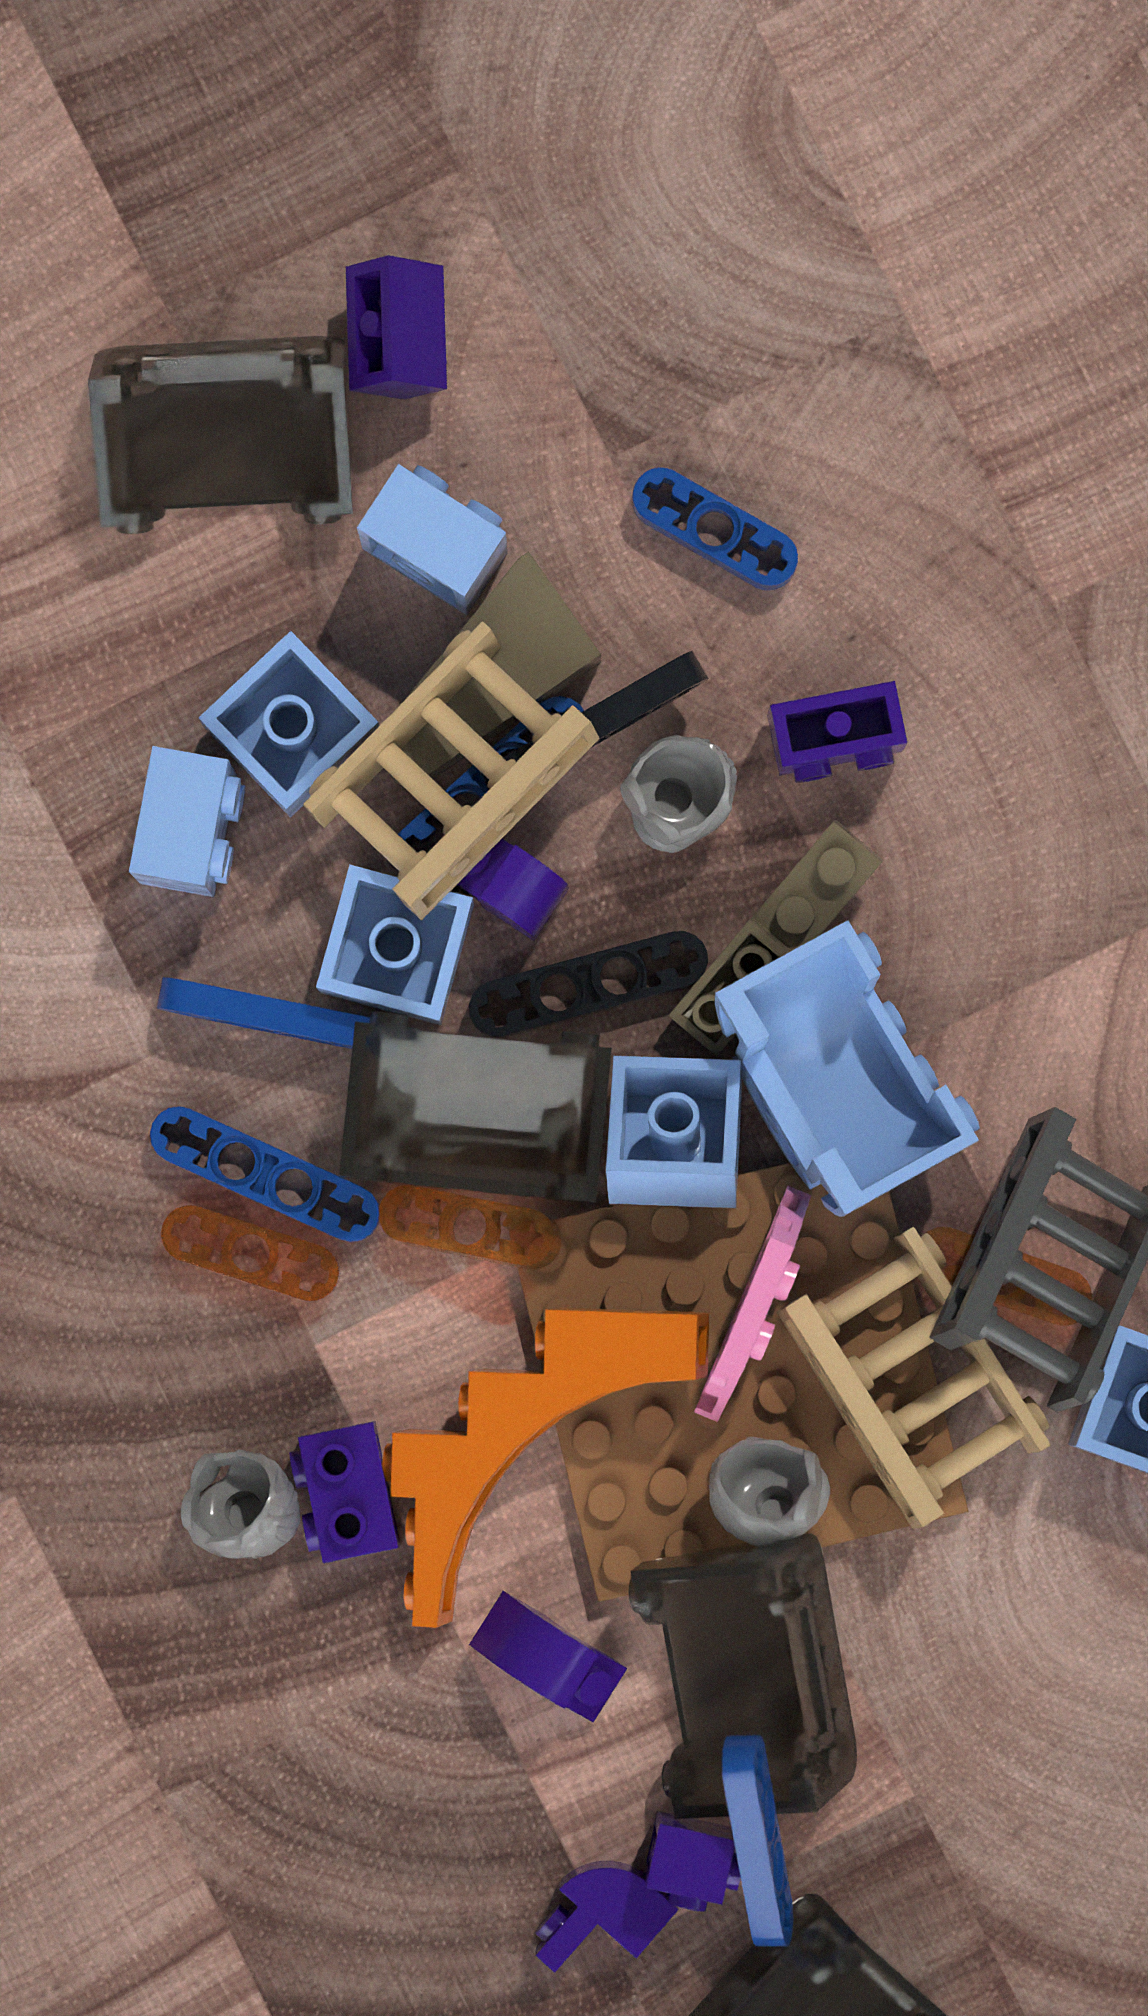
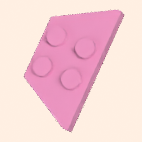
M787 1186L696 1405L695 1413L718 1422L749 1357L761 1361L775 1328L774 1324L764 1321L773 1298L780 1301L787 1299L800 1267L799 1264L791 1262L789 1259L794 1250L811 1195Z

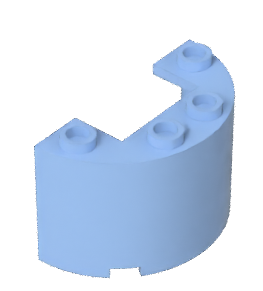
M849 920L715 993L716 1013L722 1033L726 1038L734 1033L737 1035L739 1044L735 1051L736 1056L732 1058L733 1060H741V1078L760 1115L809 1190L821 1184L829 1193L821 1198L823 1205L839 1217L851 1213L976 1143L979 1139L975 1131L980 1128L977 1117L965 1098L958 1096L954 1099L947 1085L937 1089L939 1083L928 1061L921 1054L916 1057L912 1055L902 1038L907 1033L901 1015L889 1000L882 1003L874 991V987L881 975L877 967L882 965L878 950L865 932L856 934Z

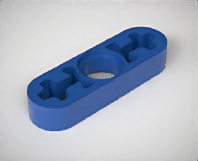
M653 468L643 473L636 481L632 497L633 509L640 521L758 589L776 590L786 585L792 579L798 563V553L795 544L786 534L672 469ZM663 483L669 484L673 487L671 499L686 509L689 497H694L701 501L690 513L685 531L674 526L681 519V514L666 506H663L658 514L649 510L650 497L644 493L648 487L658 490ZM718 512L729 518L733 526V535L728 542L720 546H710L699 538L696 526L700 518L705 514ZM745 527L755 532L749 539V545L763 552L769 550L771 545L781 549L779 560L782 564L786 565L783 571L772 568L767 576L760 574L757 571L759 560L745 550L742 552L740 562L728 557L739 546Z

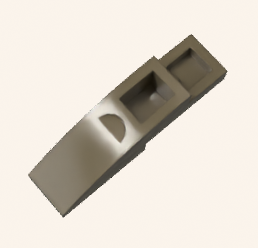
M834 820L668 1016L717 1057L736 1033L727 1038L722 1033L716 1013L715 993L820 936L884 860L842 824Z

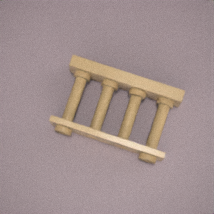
M483 621L472 632L465 630L450 642L443 653L445 660L339 768L332 766L318 776L310 787L309 794L311 796L303 803L315 820L324 828L339 813L400 871L398 874L400 881L393 888V891L403 904L421 921L600 739L591 721L574 705L562 716L559 713L550 715L491 660L501 648V645L492 629ZM472 677L534 734L532 742L535 744L518 761L514 759L506 761L446 705ZM427 723L434 727L489 779L487 787L490 790L473 807L470 805L460 806L401 750ZM383 768L444 825L442 832L445 836L428 853L425 851L417 853L357 796Z
M912 1227L893 1238L903 1254L895 1261L826 1304L820 1300L813 1304L806 1294L778 1310L777 1314L911 1528H922L944 1514L936 1500L943 1497L942 1489L1018 1440L1021 1441L1028 1454L1041 1452L1051 1444L1043 1433L1049 1429V1423L1044 1413L1030 1396L1024 1399L1021 1398L984 1338L980 1341L961 1346L971 1362L970 1365L895 1413H892L889 1409L881 1413L868 1393L869 1390L875 1387L873 1380L934 1342L929 1337L952 1288L941 1271L947 1265L942 1251L929 1234L925 1233L920 1237L916 1229ZM917 1277L937 1310L860 1359L855 1355L847 1359L834 1339V1336L840 1333L839 1326ZM986 1386L1004 1414L1005 1419L927 1468L924 1464H921L915 1468L902 1447L909 1442L907 1435L978 1389Z

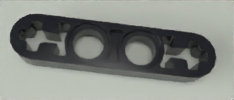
M690 651L677 657L581 712L591 721L600 738L592 747L708 680L709 678L694 652ZM530 741L503 758L506 761L510 759L518 761L535 743ZM480 772L479 774L487 786L489 779Z
M672 931L495 979L479 986L472 994L469 1003L470 1018L475 1028L483 1035L494 1039L506 1038L683 990L695 985L705 973L708 964V953L703 942L696 935L686 931ZM673 943H681L685 952L695 951L698 961H694L689 965L688 976L678 977L675 968L664 969L655 972V976L661 985L651 988L647 987V968L638 954L639 951L651 949V962L670 956V945ZM613 959L627 960L637 971L636 985L625 994L611 993L604 988L601 982L600 974L602 968ZM554 975L568 977L576 987L577 996L575 1002L563 1011L548 1009L540 999L539 991L541 985L547 978ZM525 982L531 983V1003L540 1016L539 1018L526 1021L525 1008L509 1012L507 1014L508 1024L502 1027H495L492 1018L481 1019L479 1009L488 1005L487 995L499 992L503 1001H511L522 998L516 985Z

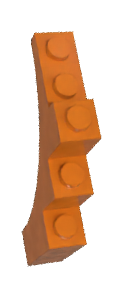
M561 1307L546 1309L545 1321L538 1322L535 1333V1353L537 1359H544V1371L486 1368L469 1371L468 1382L461 1384L458 1399L459 1416L461 1420L467 1421V1431L406 1429L392 1433V1443L386 1444L382 1460L386 1481H391V1497L415 1498V1508L409 1509L405 1526L407 1545L414 1546V1571L407 1573L404 1583V1604L407 1610H412L413 1627L437 1628L453 1621L458 1572L473 1526L497 1482L532 1442L568 1414L612 1392L645 1383L696 1380L708 1377L709 1313Z

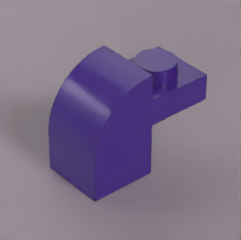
M501 839L456 885L481 902V906L533 941H535L569 890L568 884L555 872L517 845L513 846L504 839Z
M502 1591L469 1643L472 1648L527 1687L564 1709L568 1708L591 1722L595 1721L627 1670L625 1666L612 1657L575 1637L543 1613L505 1591Z
M617 1861L588 1863L574 1869L559 1882V1890L574 1904L568 1911L559 1904L537 1928L535 1934L542 1941L536 1947L535 1956L555 1973L598 1924L631 1955L637 1958L677 1913L679 1908L668 1903L669 1896L666 1895V1892L646 1888L644 1873L631 1865Z

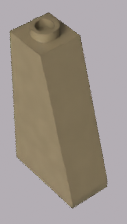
M529 551L517 559L457 634L459 635L465 630L472 632L483 621L492 629L501 645V648L491 660L539 704L553 697L601 663V653ZM443 653L411 693L445 660ZM473 677L446 703L486 742L518 721L508 709ZM429 723L401 749L433 780L465 758ZM391 776L393 780L396 782V784L399 785L400 783L393 776Z

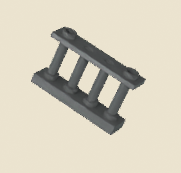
M1053 1107L1028 1119L929 1338L952 1350L975 1341H980L985 1337L1058 1380L1047 1403V1407L1055 1412H1060L1088 1403L1102 1385L1105 1372L1100 1367L1148 1260V1185L1140 1191L1071 1150L1072 1143L1067 1139L1076 1119L1057 1107ZM1060 1172L1131 1215L1117 1246L1047 1205L1048 1198L1043 1193L1051 1175ZM1036 1227L1107 1269L1093 1301L1022 1260L1023 1253L1018 1248L1026 1230ZM1011 1282L1082 1324L1069 1356L997 1315L998 1308L993 1304L1002 1285Z

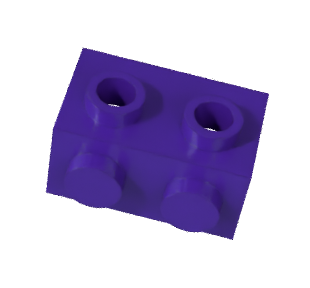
M387 255L346 266L349 391L405 400L447 390L443 265Z
M895 681L772 704L767 713L779 776L794 773L796 783L830 777L833 775L831 766L856 761L858 771L894 764L893 754L903 752L908 743Z
M376 1421L298 1437L300 1450L291 1451L289 1455L296 1489L308 1487L312 1512L302 1514V1522L309 1552L320 1550L322 1562L328 1563L399 1548L400 1540L389 1485L384 1476L382 1466L383 1455Z
M657 1811L644 1869L646 1888L666 1892V1895L669 1896V1904L684 1909L705 1912L708 1902L722 1905L726 1889L737 1891L741 1879L732 1828L730 1826Z

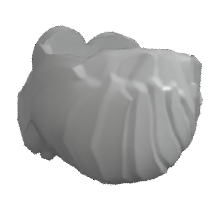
M675 735L662 738L649 745L633 763L631 771L620 786V790L625 804L631 811L634 829L642 841L653 849L675 853L715 831L727 819L732 810L738 776L736 775L737 771L734 762L727 757V753L721 750L719 746L711 743L709 739Z
M747 1437L745 1440L738 1442L725 1452L719 1454V1457L712 1463L709 1480L710 1506L716 1519L724 1529L736 1538L753 1546L772 1545L779 1541L801 1536L817 1523L827 1508L830 1485L828 1476L821 1468L816 1453L793 1447L780 1440Z
M238 1449L235 1452L204 1454L194 1466L190 1489L186 1492L182 1501V1525L188 1530L193 1543L217 1556L233 1559H257L268 1556L284 1544L290 1542L291 1538L296 1534L301 1521L298 1493L277 1462L261 1453ZM230 1465L226 1476L205 1490L215 1480L221 1466Z

